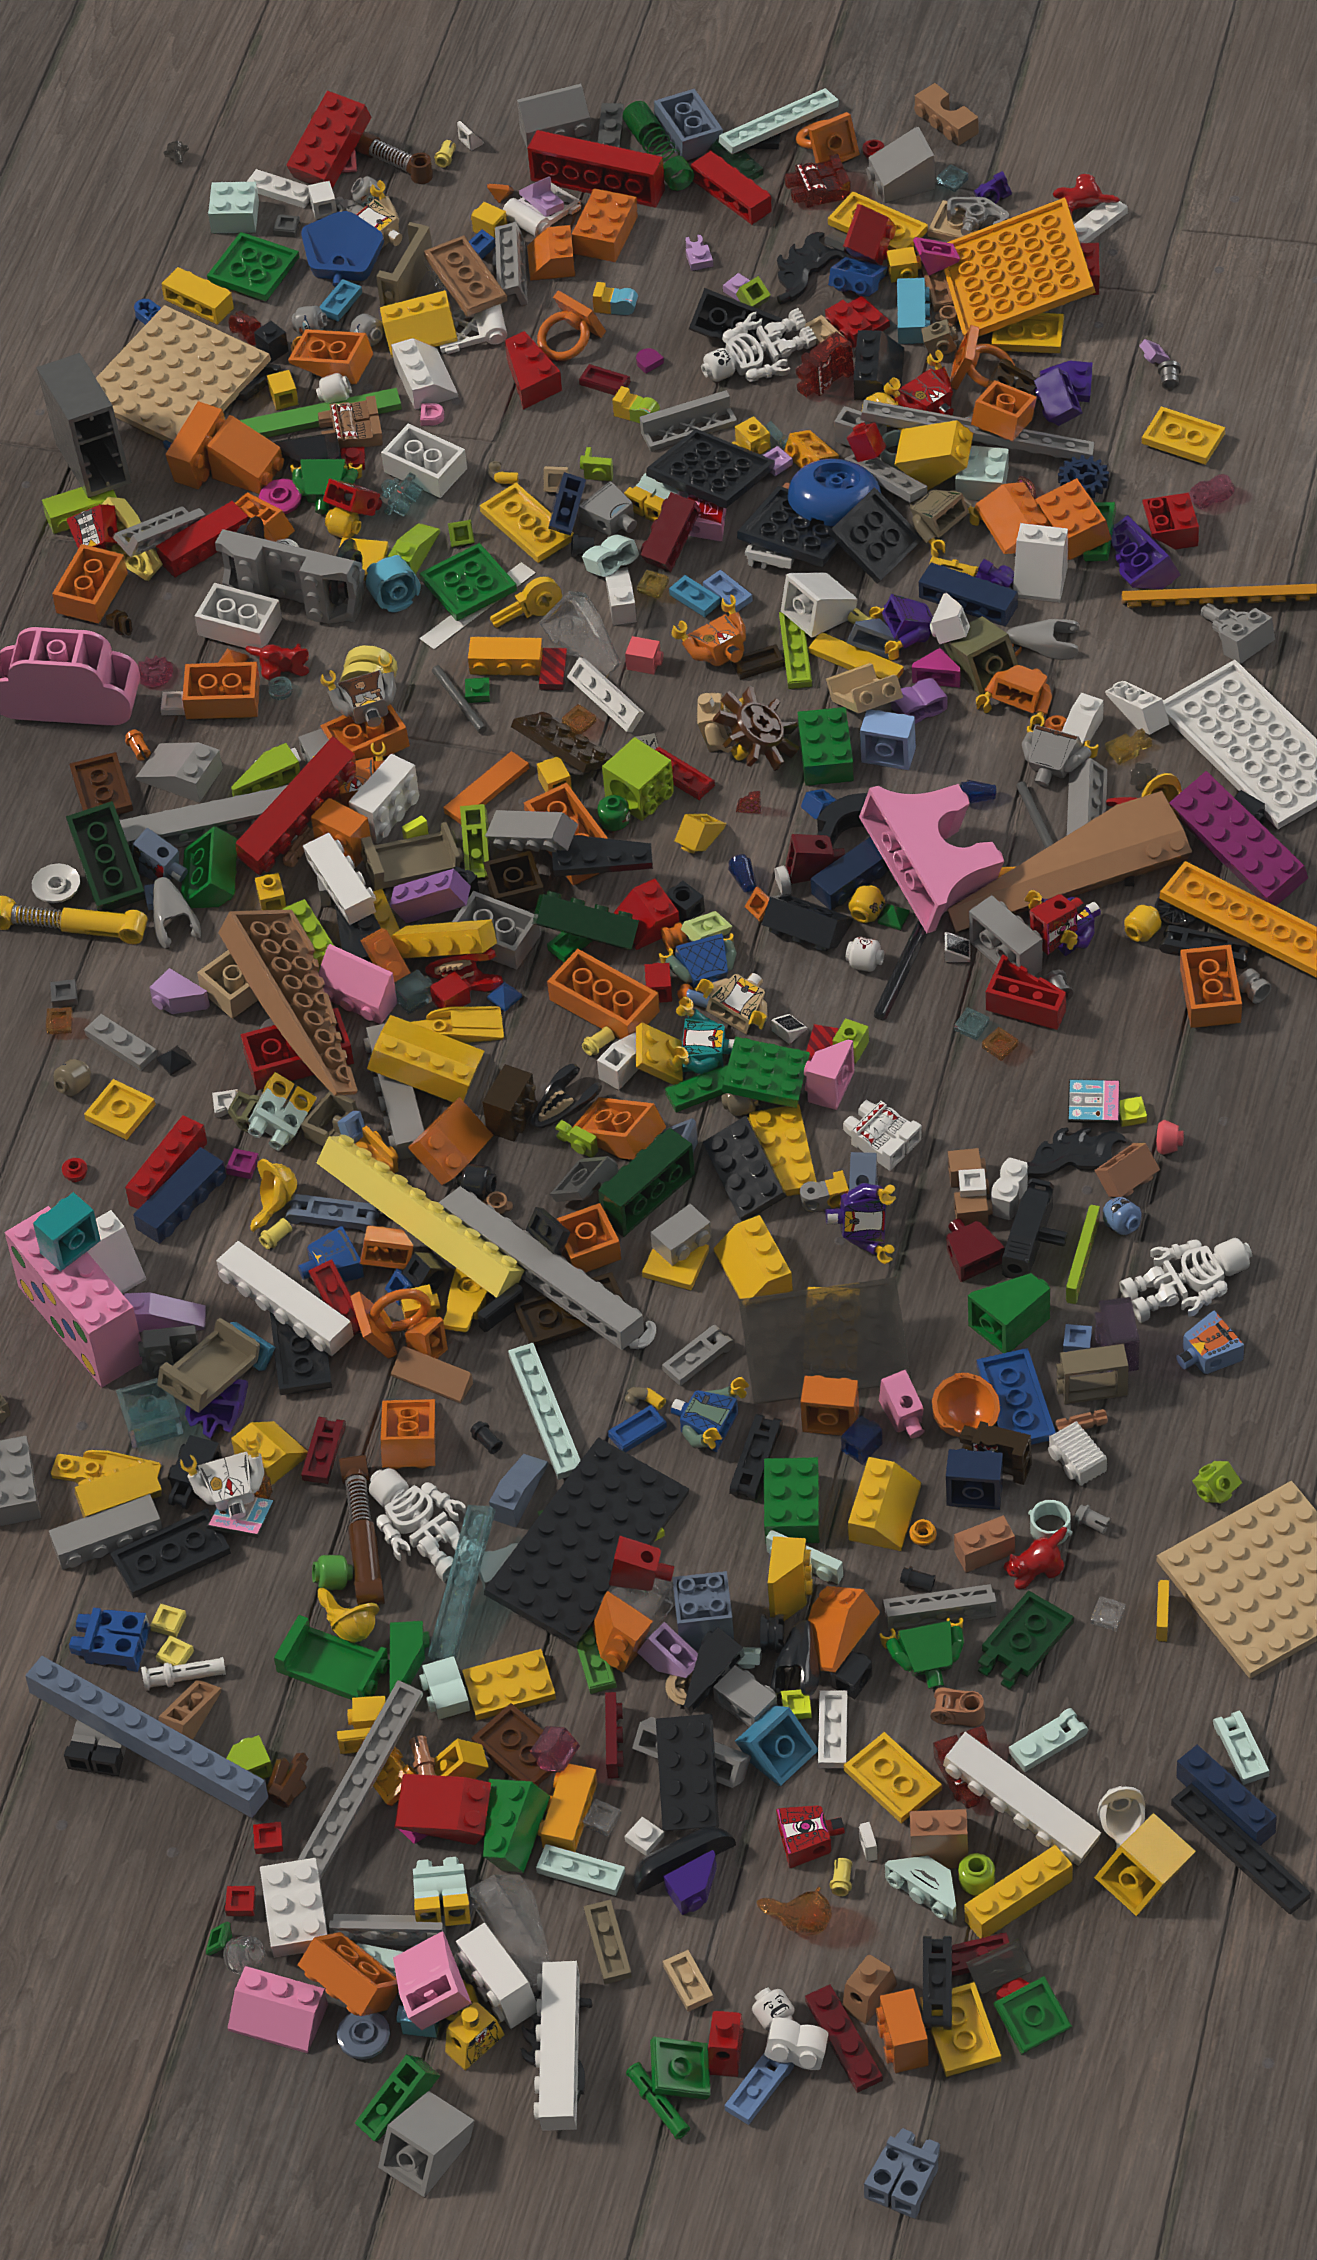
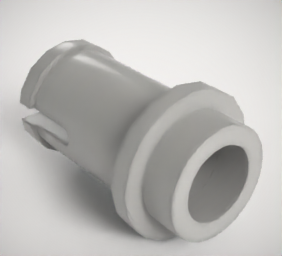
M1080 1505L1074 1517L1079 1525L1085 1524L1102 1534L1106 1532L1108 1527L1098 1523V1521L1105 1525H1109L1111 1518L1091 1510L1089 1505Z

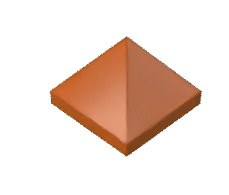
M487 184L488 190L498 203L511 195L514 190L509 185Z
M227 648L218 663L246 662L249 656Z
M756 887L745 908L762 922L770 897L759 887Z

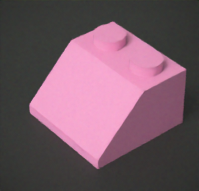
M848 1039L816 1051L812 1060L807 1061L804 1075L807 1076L805 1091L808 1093L809 1103L837 1110L854 1074L852 1040Z

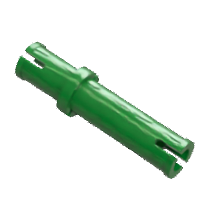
M637 2062L627 2069L626 2075L630 2077L639 2089V2096L643 2100L648 2101L676 2140L684 2137L690 2131L689 2125L685 2123L664 2094L653 2093L652 2078L643 2068L642 2064Z

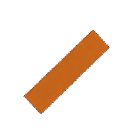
M511 751L443 807L444 813L461 824L460 806L486 805L529 769V763Z

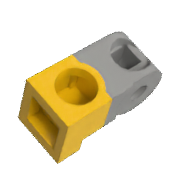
M843 1170L833 1172V1179L820 1181L819 1183L813 1181L804 1183L800 1188L802 1207L809 1212L839 1207L841 1205V1195L849 1191Z

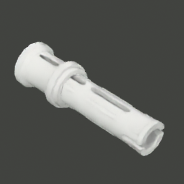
M223 1657L176 1666L164 1663V1666L149 1669L146 1666L141 1667L145 1691H149L151 1687L164 1685L172 1687V1685H175L174 1682L226 1675Z

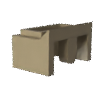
M329 1091L301 1123L305 1139L324 1147L329 1136H340L341 1133L337 1122L350 1112L358 1111L355 1100L344 1095L335 1096ZM339 1113L343 1115V1117H340L338 1115L335 1116V1114ZM333 1118V1128L328 1133V1131L323 1130V1128Z

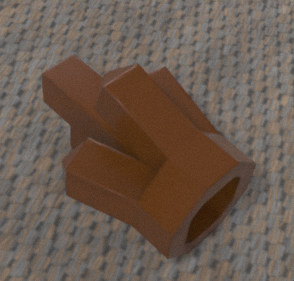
M296 1753L291 1763L286 1758L276 1760L270 1781L266 1787L270 1801L283 1808H288L293 1799L306 1789L305 1782L301 1780L302 1775L307 1769L306 1763L309 1759L305 1753Z

